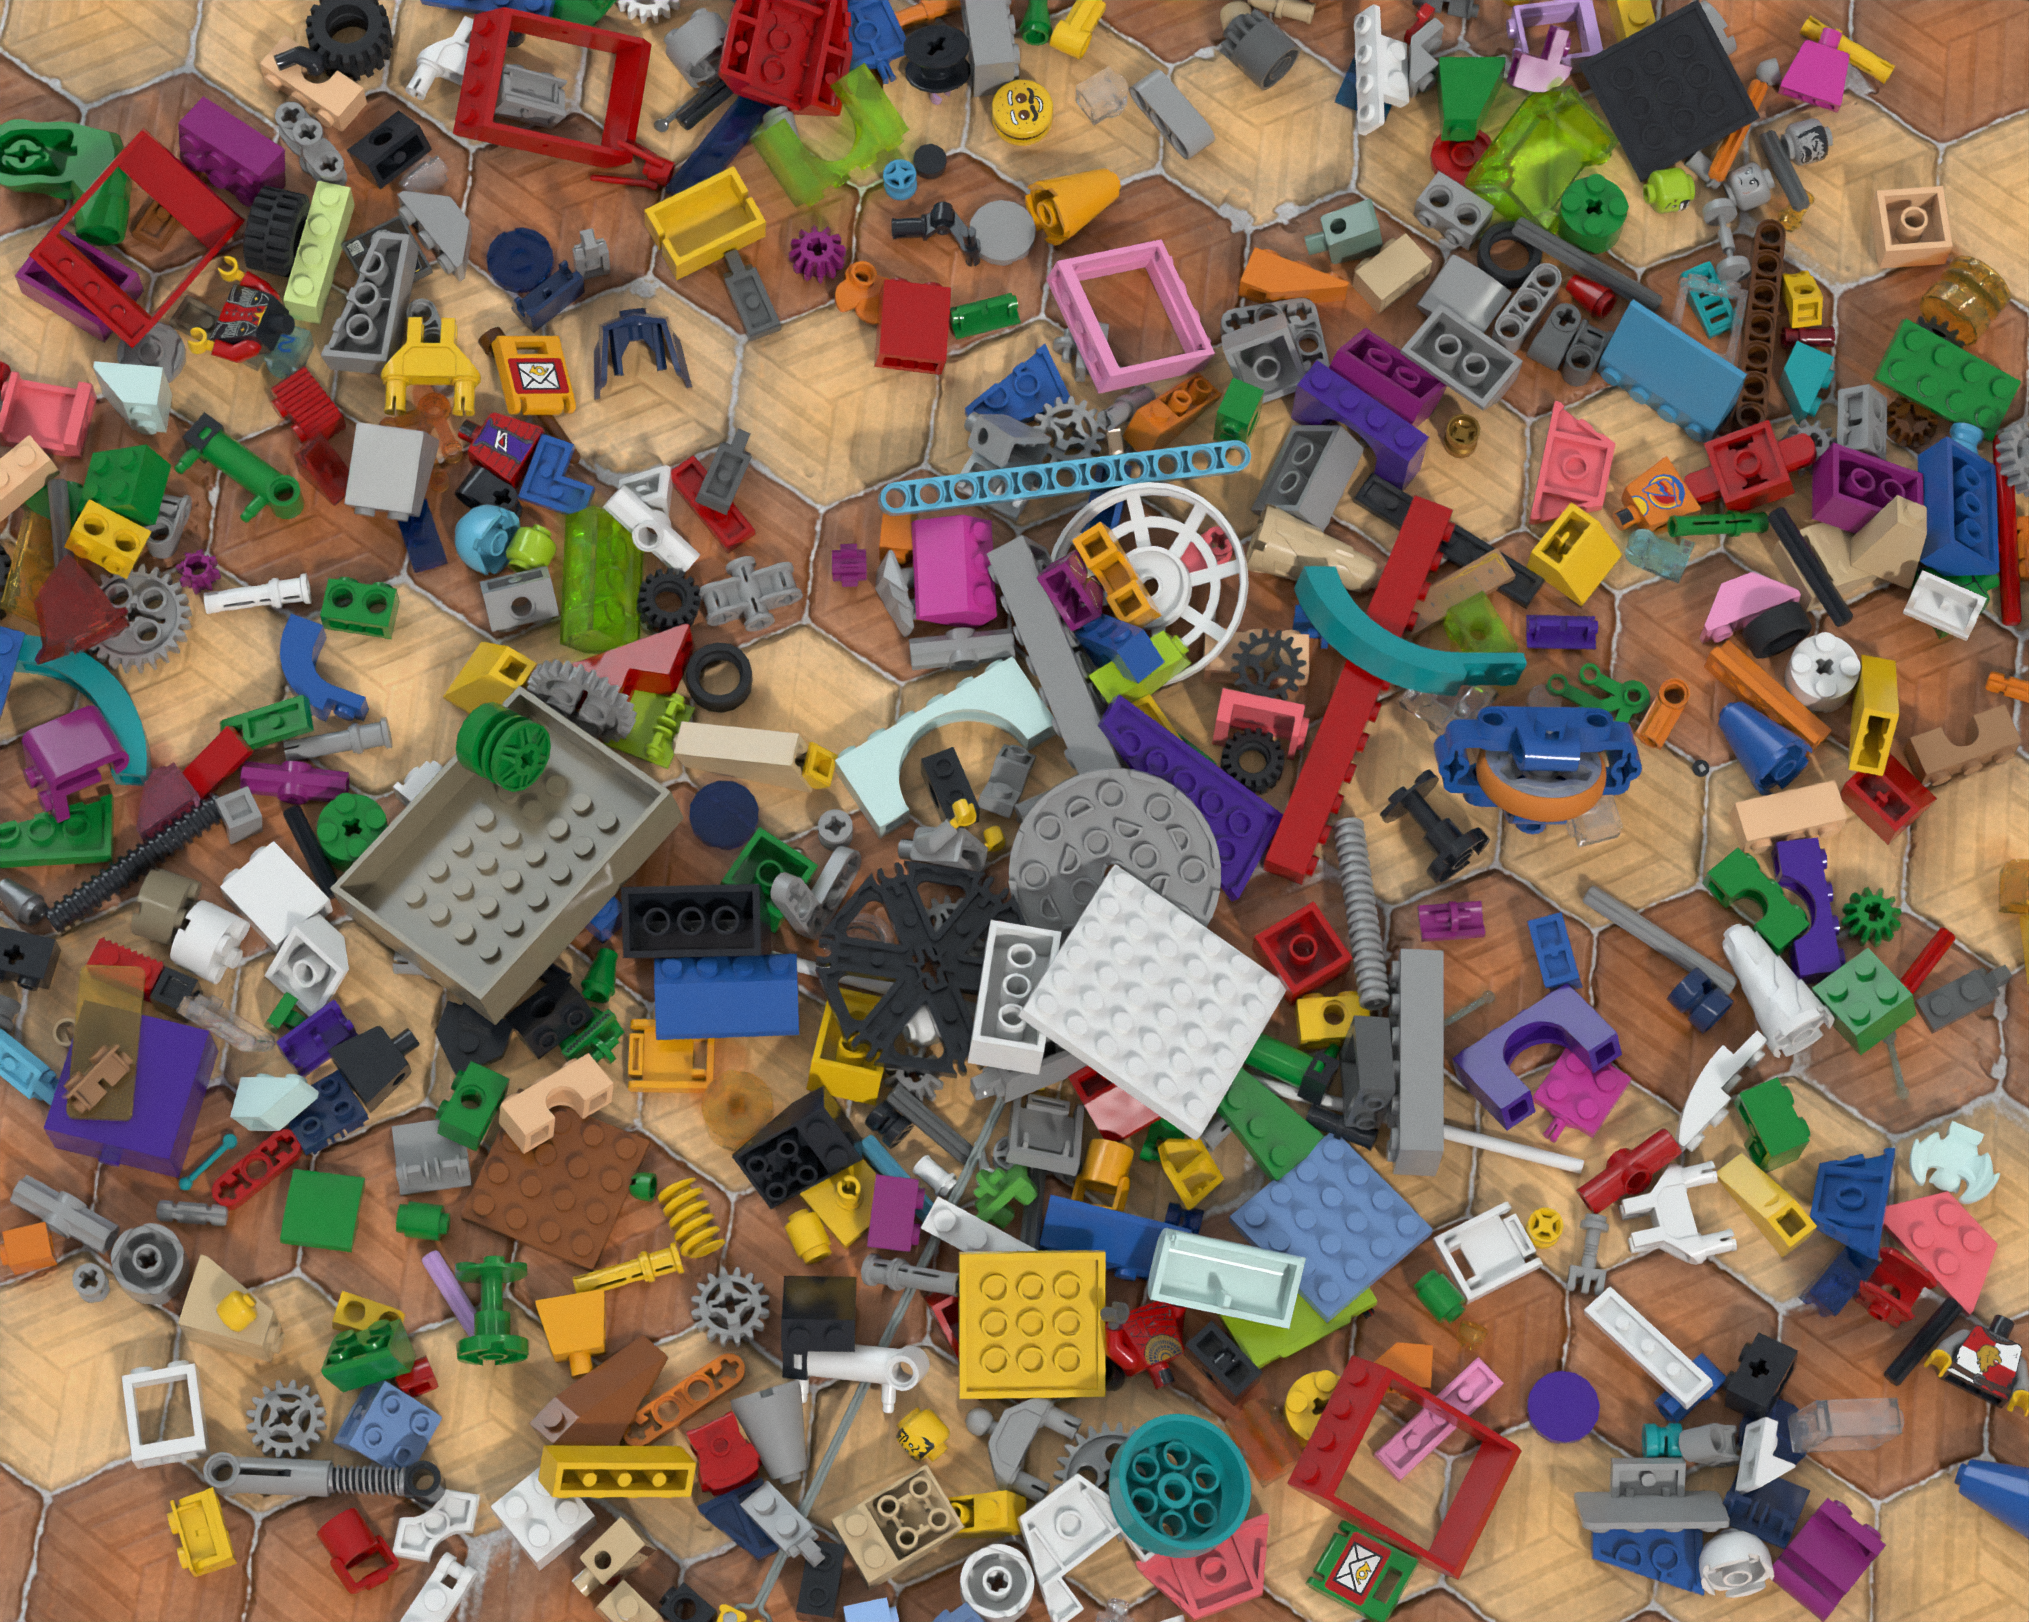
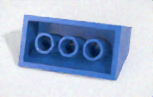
M1946 436L1918 455V472L1923 474L1924 506L1927 507V535L1920 561L1944 576L1995 575L1999 572L1996 466Z
M797 954L654 958L656 1040L799 1035Z
M1051 1195L1040 1239L1039 1251L1104 1250L1106 1252V1270L1115 1272V1277L1125 1281H1135L1136 1278L1148 1281L1155 1248L1162 1230L1170 1228L1191 1233L1192 1229Z

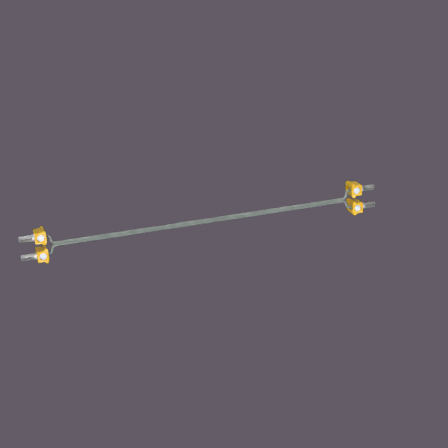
M1044 1087V1088H1041V1089H1039V1090H1037V1091H1039V1092H1040V1091H1044V1090H1045V1087ZM997 1097L948 1199V1202L957 1206L1006 1103H1004L1001 1097ZM931 1234L916 1267L927 1268L940 1238ZM905 1288L878 1347H889L916 1291L915 1288ZM869 1382L859 1383L798 1512L805 1519L871 1385ZM779 1549L755 1601L752 1604L739 1603L734 1608L726 1604L720 1605V1615L716 1622H747L745 1613L739 1610L741 1608L750 1610L757 1606L760 1615L767 1622H772L771 1616L764 1611V1605L788 1557L781 1549Z

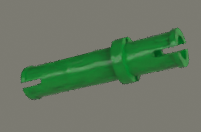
M1728 510L1726 514L1672 515L1667 522V530L1671 537L1716 534L1738 537L1741 533L1767 532L1769 527L1768 515L1764 511L1740 513L1738 510Z

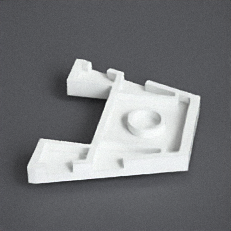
M1078 1473L1017 1518L1051 1622H1068L1084 1609L1063 1581L1062 1576L1118 1533L1122 1534L1142 1563L1155 1555V1553L1138 1546L1123 1532L1114 1517L1110 1496Z

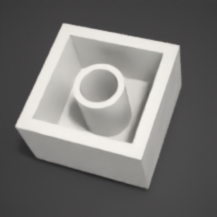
M539 1467L495 1502L491 1509L494 1516L540 1571L596 1526L597 1522L595 1515L580 1497H552L538 1481Z

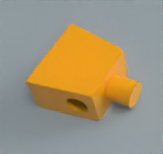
M604 1289L535 1300L555 1363L569 1361L573 1379H581L593 1370L591 1357L606 1354L607 1302Z

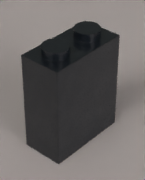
M784 1276L781 1351L855 1352L857 1277Z

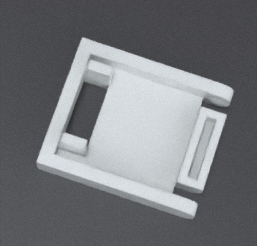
M1508 1201L1433 1238L1432 1243L1456 1287L1466 1298V1305L1529 1274L1543 1265L1540 1257L1525 1263L1524 1260L1534 1255L1536 1249L1516 1213L1503 1219V1221L1501 1220L1500 1216L1512 1209ZM1457 1249L1461 1250L1474 1274V1277L1465 1281L1450 1254Z

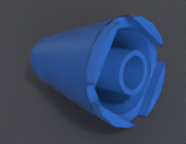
M1742 701L1737 703L1731 702L1721 710L1718 726L1752 785L1761 795L1773 794L1770 789L1776 785L1783 789L1798 777L1807 766L1809 760L1805 755L1807 751L1812 753L1813 749L1807 741Z
M1971 1459L1968 1465L1962 1463L1954 1481L1955 1484L1960 1485L1959 1493L2029 1540V1467Z

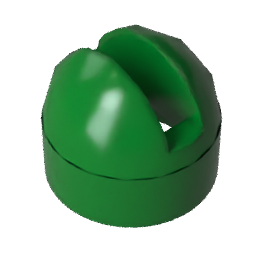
M639 1172L633 1175L630 1180H633L635 1185L629 1186L630 1194L641 1201L652 1202L657 1189V1175L649 1172Z

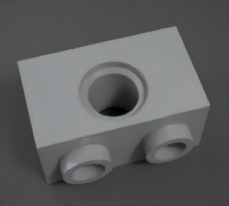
M547 566L479 582L492 632L497 630L500 632H510L522 624L530 622L543 624L549 622L552 617L559 616ZM525 597L529 599L523 606L516 607L512 605L516 598Z

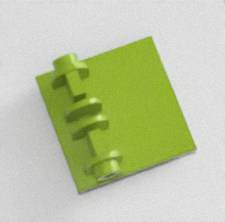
M635 690L630 703L634 704L632 710L637 712V715L635 717L636 722L625 739L620 738L619 742L611 739L609 743L604 742V745L668 769L674 757V736L676 733H679L682 721H690L695 707L684 704L685 698L676 693H672L671 697H666L661 694Z

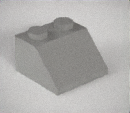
M1285 313L1221 336L1223 351L1233 377L1263 389L1262 404L1296 392L1297 384L1304 377L1306 371Z

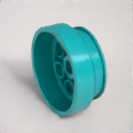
M1163 1415L1149 1420L1140 1426L1122 1443L1116 1452L1109 1474L1110 1504L1118 1525L1138 1546L1152 1553L1173 1558L1197 1557L1221 1545L1242 1524L1248 1512L1251 1499L1250 1475L1240 1450L1220 1428L1207 1420L1192 1415ZM1167 1453L1176 1459L1177 1466L1168 1460ZM1136 1465L1144 1469L1146 1478L1137 1472ZM1196 1476L1204 1481L1206 1489L1198 1485ZM1165 1488L1172 1491L1175 1501L1167 1497ZM1133 1500L1141 1503L1144 1513L1135 1508ZM1194 1511L1202 1516L1204 1524L1196 1520ZM1162 1523L1167 1524L1172 1529L1173 1536L1168 1535L1164 1531Z

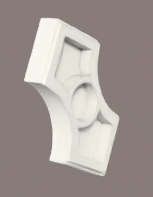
M446 1489L443 1497L426 1513L417 1517L400 1518L392 1551L394 1555L400 1558L429 1563L436 1547L446 1538L459 1533H473L481 1498L480 1495Z

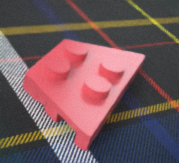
M1558 401L1554 402L1529 519V524L1532 525L1557 520L1571 502L1586 513L1602 510L1616 443L1604 434L1597 433L1592 425L1582 418L1580 420L1576 419L1564 410L1565 405Z
M1948 1191L1887 1206L1883 1225L1885 1231L1918 1265L1928 1269L1934 1275L1938 1282L1937 1286L1948 1297L1955 1299L1963 1307L1962 1312L1968 1317L1975 1309L1998 1244Z
M1268 1513L1242 1522L1233 1535L1206 1554L1191 1558H1173L1156 1554L1146 1562L1137 1561L1135 1563L1136 1569L1192 1621L1260 1597L1263 1594L1269 1525Z

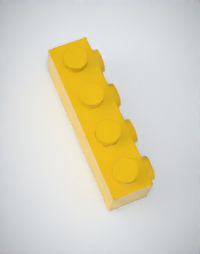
M543 1445L538 1481L552 1497L557 1498L691 1497L696 1462L682 1446Z

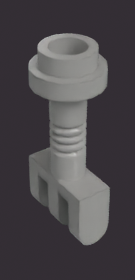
M1587 1213L1585 1214V1220H1581L1580 1228L1587 1230L1584 1256L1582 1257L1581 1266H1569L1566 1290L1574 1291L1577 1277L1582 1278L1580 1293L1588 1294L1591 1280L1596 1281L1595 1295L1600 1296L1603 1293L1607 1271L1595 1269L1600 1234L1608 1233L1609 1230L1606 1216Z

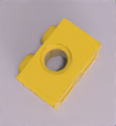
M1344 991L1338 993L1335 997H1323V994L1311 993L1304 995L1302 999H1297L1295 1019L1298 1049L1328 1048L1330 1044L1342 1047L1354 1015L1370 1016V1010L1360 1007L1358 992ZM1335 1013L1340 1016L1342 1022L1337 1025H1331L1325 1021L1324 1015Z

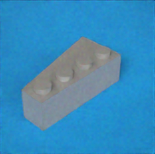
M376 232L360 267V276L354 288L351 287L346 298L348 302L341 317H338L332 329L334 333L329 344H325L321 353V357L330 370L381 375L382 369L387 362L401 349L407 318L406 310L410 301L419 251L410 234Z

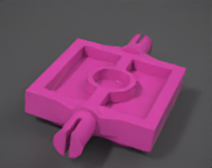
M1566 1048L1533 1096V1102L1547 1110L1552 1118H1554L1543 1133V1136L1546 1139L1550 1137V1141L1555 1143L1567 1126L1578 1129L1593 1138L1631 1083V1077L1616 1069L1611 1062L1595 1073H1592L1573 1052Z

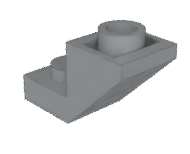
M1436 17L1411 37L1408 51L1409 96L1411 98L1420 91L1423 93L1427 92L1437 81L1436 75L1439 63L1431 55L1439 49L1443 42L1441 39L1444 25Z
M1004 744L996 756L989 781L980 794L979 807L1010 818L1015 810L1014 805L1019 803L1037 755L1028 753L1021 746Z

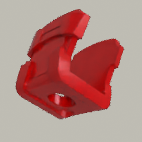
M1882 1247L1879 1251V1257L1882 1260L1867 1282L1860 1281V1293L1855 1302L1865 1307L1873 1318L1881 1322L1886 1321L1898 1329L1902 1321L1908 1322L1915 1317L1911 1312V1307L1924 1287L1929 1290L1937 1286L1938 1282L1928 1269L1922 1268L1904 1256L1899 1250L1892 1247ZM1881 1287H1894L1899 1294V1299H1896L1881 1289Z
M729 1411L724 1416L696 1429L685 1432L688 1445L694 1456L699 1460L698 1477L703 1493L709 1492L714 1497L721 1496L750 1483L758 1477V1469L763 1465L759 1459L761 1456L752 1443L747 1444L739 1432L738 1422L733 1411Z

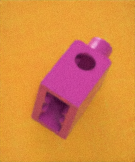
M1823 28L1818 43L1805 40L1783 78L1778 93L1838 113L1843 99L1850 56L1846 52L1837 50L1842 33L1832 28Z

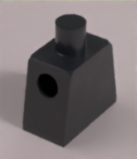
M376 1026L328 1050L331 1061L371 1113L410 1076L412 1071L404 1056L420 1046L409 1028L390 1039L381 1026Z

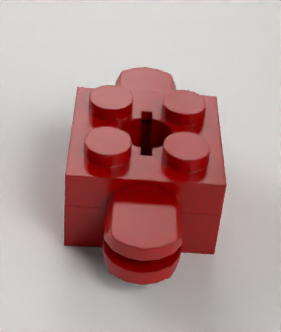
M1766 420L1705 442L1704 446L1711 466L1689 473L1685 476L1684 483L1699 505L1723 497L1727 510H1738L1742 513L1795 494L1789 473L1814 464L1817 458V449L1812 438L1806 433H1799L1777 441L1770 421Z

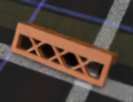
M1729 639L1721 648L1716 646L1709 653L1704 665L1707 671L1744 703L1807 741L1813 749L1812 753L1831 734L1832 730ZM1807 751L1805 757L1808 758L1812 753Z

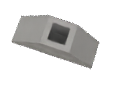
M402 191L397 194L400 208L397 211L403 217L407 226L413 224L419 231L417 236L422 245L427 250L433 249L439 256L437 261L446 274L453 273L459 282L465 279L473 236L470 220L450 196Z

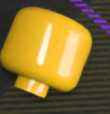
M233 1290L217 1304L216 1312L229 1329L234 1332H241L257 1318L258 1312L255 1307L257 1301L248 1292L244 1294L241 1291Z

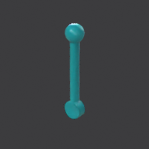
M233 1134L225 1135L223 1144L188 1177L180 1178L178 1183L180 1189H191L193 1181L227 1149H234L238 1144L236 1136Z

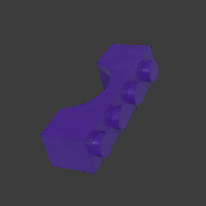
M1818 837L1776 842L1771 852L1776 882L1782 888L1797 894L1804 901L1809 910L1811 920L1809 932L1794 941L1789 950L1791 969L1798 979H1802L1805 984L1820 983L1845 965L1843 948H1838L1836 936L1839 935L1837 915H1832L1830 902H1833V888L1831 882H1826L1824 869H1827L1826 851L1824 848L1820 849Z

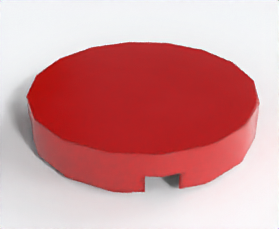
M1479 130L1475 140L1441 141L1440 133L1433 142L1430 155L1431 168L1435 175L1440 171L1466 189H1475L1486 183L1494 172L1497 160L1495 144L1481 130Z

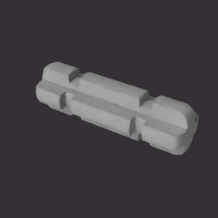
M160 1200L157 1205L156 1216L160 1221L172 1222L173 1219H176L179 1223L206 1225L207 1222H210L211 1225L225 1226L228 1220V1209L217 1204L209 1207L205 1203L179 1201L178 1204H175L173 1201Z

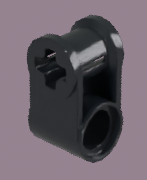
M475 465L454 492L455 496L470 509L489 504L510 510L519 519L522 515V506L518 501V494L515 488L495 477L481 466Z

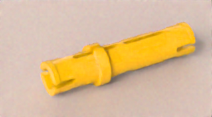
M1810 15L1799 34L1818 43L1823 28L1831 27ZM1842 34L1837 50L1850 54V64L1885 84L1895 65L1878 57L1873 52Z

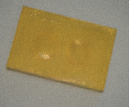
M33 511L24 512L0 608L53 634L61 633L51 520ZM74 554L75 573L77 574L81 557Z

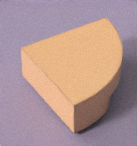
M1116 426L1111 431L1102 429V433L1105 434L1104 440L1108 442V455L1124 454L1120 428Z

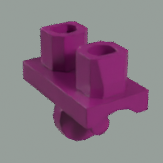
M1448 901V903L1418 905L1421 942L1485 937L1482 901L1458 903L1456 901Z

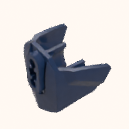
M646 308L619 311V317L599 325V340L594 349V400L600 399V390L607 384L609 340L614 376H624L622 356L629 342L644 340L655 353L657 371L667 370L662 330L677 376L684 379L686 388L692 387L681 341L672 330L669 316L647 313Z

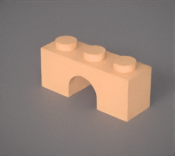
M284 35L260 63L264 83L275 92L281 90L287 94L291 102L299 103L304 109H309L326 127L330 128L333 126L343 132L367 104L364 88L338 70L328 81L323 83L307 81L306 78L309 75L307 69L298 64L279 71L274 55L301 46Z
M589 1053L578 1060L576 1058L571 1059L554 1074L542 1076L523 1092L509 1095L500 1105L499 1124L525 1154L553 1137L555 1117L549 1111L550 1108L557 1105L569 1106L584 1119L612 1102L614 1083Z

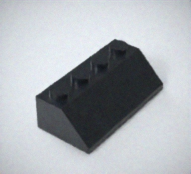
M761 884L621 887L623 958L761 956L772 954L771 918Z

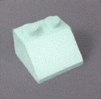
M94 361L93 368L104 397L132 430H137L139 433L153 435L156 432L167 433L172 393L163 367Z

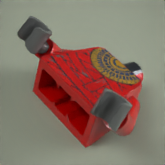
M1117 1301L1112 1302V1307L1105 1306L1101 1310L1100 1316L1103 1321H1107L1105 1323L1106 1355L1118 1364L1129 1377L1148 1371L1156 1390L1174 1383L1175 1378L1168 1363L1184 1353L1183 1328L1187 1307L1160 1301L1129 1311L1126 1303Z

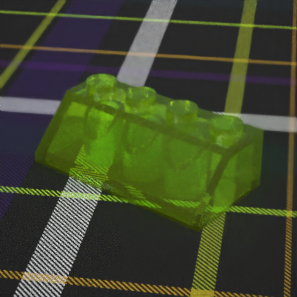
M594 505L566 515L560 644L583 653L601 654L607 650L615 649L640 639L641 621L639 618L641 613L637 614L636 602L642 584L644 551L636 547L633 543L632 534L609 512Z

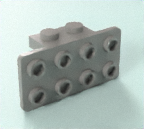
M1684 1457L1611 1458L1609 1492H1577L1574 1494V1503L1582 1527L1595 1533H1605L1610 1529H1625L1629 1532L1640 1533L1646 1531V1529L1680 1532L1683 1529L1696 1528L1705 1532H1715L1720 1528L1729 1527L1730 1518L1718 1492L1685 1491L1686 1462Z

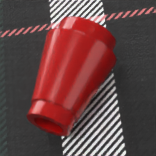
M1578 274L1572 276L1565 288L1592 317L1598 316L1604 319L1610 314L1617 302V296L1612 294L1613 290L1611 288L1581 277Z

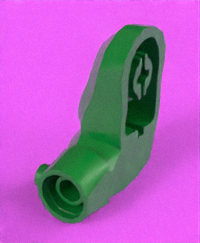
M9 120L0 125V186L14 192L44 193L59 199H75L73 201L74 204L123 150V142L117 133L73 122ZM119 167L114 170L74 215L76 237L90 245L112 246L123 242L125 239L130 213L129 202L132 191V179Z

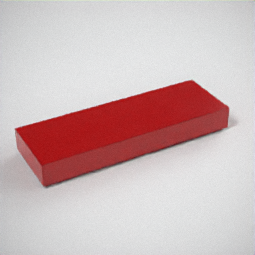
M692 455L671 470L672 485L729 554L756 535L755 529L733 502L727 515L695 502L707 471L697 458Z

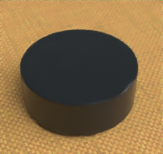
M925 144L915 151L913 166L920 177L935 179L941 176L946 169L947 158L941 147L934 144Z

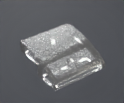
M1461 685L1456 696L1434 695L1406 689L1398 701L1401 708L1426 721L1429 729L1441 736L1445 734L1446 726L1453 720L1477 719L1478 712L1484 707H1489L1499 694L1491 685Z

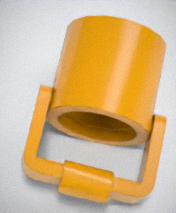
M1090 1140L1082 1174H1078L1076 1177L1071 1200L1083 1202L1087 1188L1094 1192L1115 1196L1113 1207L1100 1204L1091 1205L1124 1212L1131 1184L1128 1176L1134 1150L1124 1144L1111 1140Z

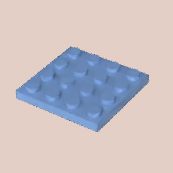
M1329 1133L1320 1140L1311 1153L1277 1182L1272 1180L1229 1216V1223L1251 1246L1306 1258L1298 1294L1326 1323L1426 1240L1433 1230L1342 1137L1338 1140L1333 1138L1334 1134Z

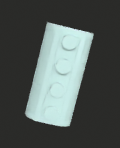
M1164 1228L1158 1238L1148 1279V1296L1150 1300L1289 1329L1306 1258Z

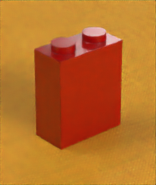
M904 278L884 279L879 293L874 367L935 375L942 374L947 359L951 287H943L936 282L912 283Z

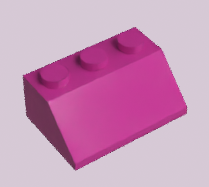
M967 515L913 521L911 526L916 619L975 630L997 617L995 582L988 571V566L991 563L987 556V553L993 550L992 521Z

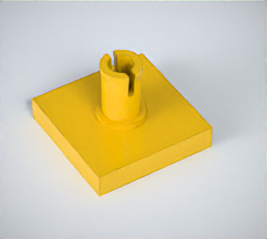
M862 1158L861 1161L799 1194V1197L812 1212H817L822 1224L844 1249L848 1248L869 1230L876 1173Z

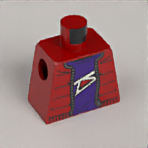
M492 412L482 426L466 419L459 429L458 438L471 444L468 448V456L473 466L478 465L485 468L495 477L513 486L516 490L528 471L544 430L537 425Z

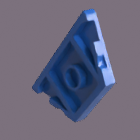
M1885 1148L1883 1155L1865 1159L1863 1154H1859L1841 1161L1832 1160L1819 1163L1810 1218L1817 1225L1816 1230L1871 1259L1878 1260L1895 1160V1148Z

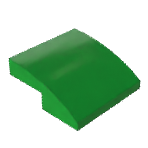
M294 1169L283 1216L280 1243L352 1252L359 1225L358 1214L365 1190V1178Z

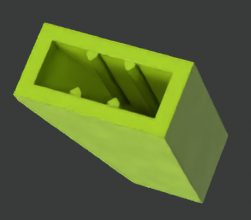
M1164 630L1151 637L1150 640L1165 662L1140 683L1124 678L1112 661L1094 671L1089 677L1109 704L1117 695H1121L1132 703L1148 694H1153L1191 664V661L1185 655L1189 649L1177 634L1172 637Z

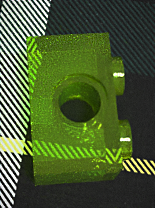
M1484 591L1447 609L1443 627L1448 638L1451 641L1456 640L1462 650L1461 653H1517L1518 645ZM1473 631L1482 632L1486 639L1476 640L1470 633Z

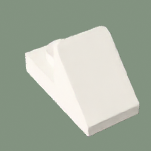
M1764 1417L1746 1425L1735 1491H1740V1495L1758 1489L1795 1468V1464L1773 1456L1778 1442L1776 1436L1778 1421Z

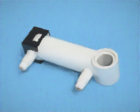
M855 1344V1352L783 1351L782 1378L799 1380L802 1391V1403L807 1402L809 1378L811 1376L882 1384V1410L884 1413H892L894 1411V1403L896 1402V1390L906 1391L913 1388L927 1374L930 1364L926 1353L916 1346H905L902 1349ZM901 1362L908 1363L911 1366L913 1375L903 1371Z

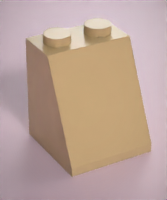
M200 1254L178 1321V1325L188 1341L271 1362L274 1353H280L285 1338V1333L281 1332L282 1327L274 1311L208 1256ZM233 1290L241 1291L244 1294L248 1292L257 1301L255 1305L258 1312L257 1318L241 1332H234L229 1329L216 1312L217 1304Z

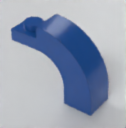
M291 614L281 638L280 660L292 695L294 697L299 695L308 697L311 714L325 722L331 710L342 719L352 721L355 718L364 721L369 711L366 697L331 685L324 681L316 672L317 659L327 639L324 626Z

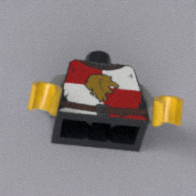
M1995 1315L1989 1329L1976 1324L1971 1331L1966 1329L1957 1331L1942 1340L1936 1350L1925 1361L1924 1367L1926 1368L1929 1364L1938 1367L1940 1372L1937 1376L1939 1379L2000 1409L2003 1408L2011 1397L2007 1410L2012 1412L2014 1406H2019L2024 1410V1416H2028L2029 1374L2027 1362L2021 1356L2022 1346L2009 1340L2015 1325L2009 1318Z

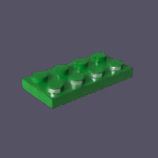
M1907 318L1901 319L1872 378L1875 382L1953 424L1958 422L1968 423L1978 427L1983 431V440L1986 442L1993 441L2021 383L2020 380Z

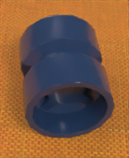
M1696 967L1673 989L1666 1000L1680 1013L1687 1012L1689 1014L1688 1021L1704 1034L1730 1009L1734 1000L1721 988L1713 989L1711 987L1712 980L1699 967Z

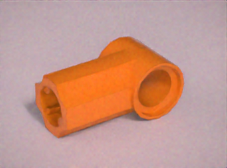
M1670 678L1660 686L1657 696L1634 734L1641 743L1661 750L1680 715L1685 711L1690 697V689L1683 680ZM1668 692L1676 693L1681 698V702L1677 704L1669 703L1665 699L1664 694Z

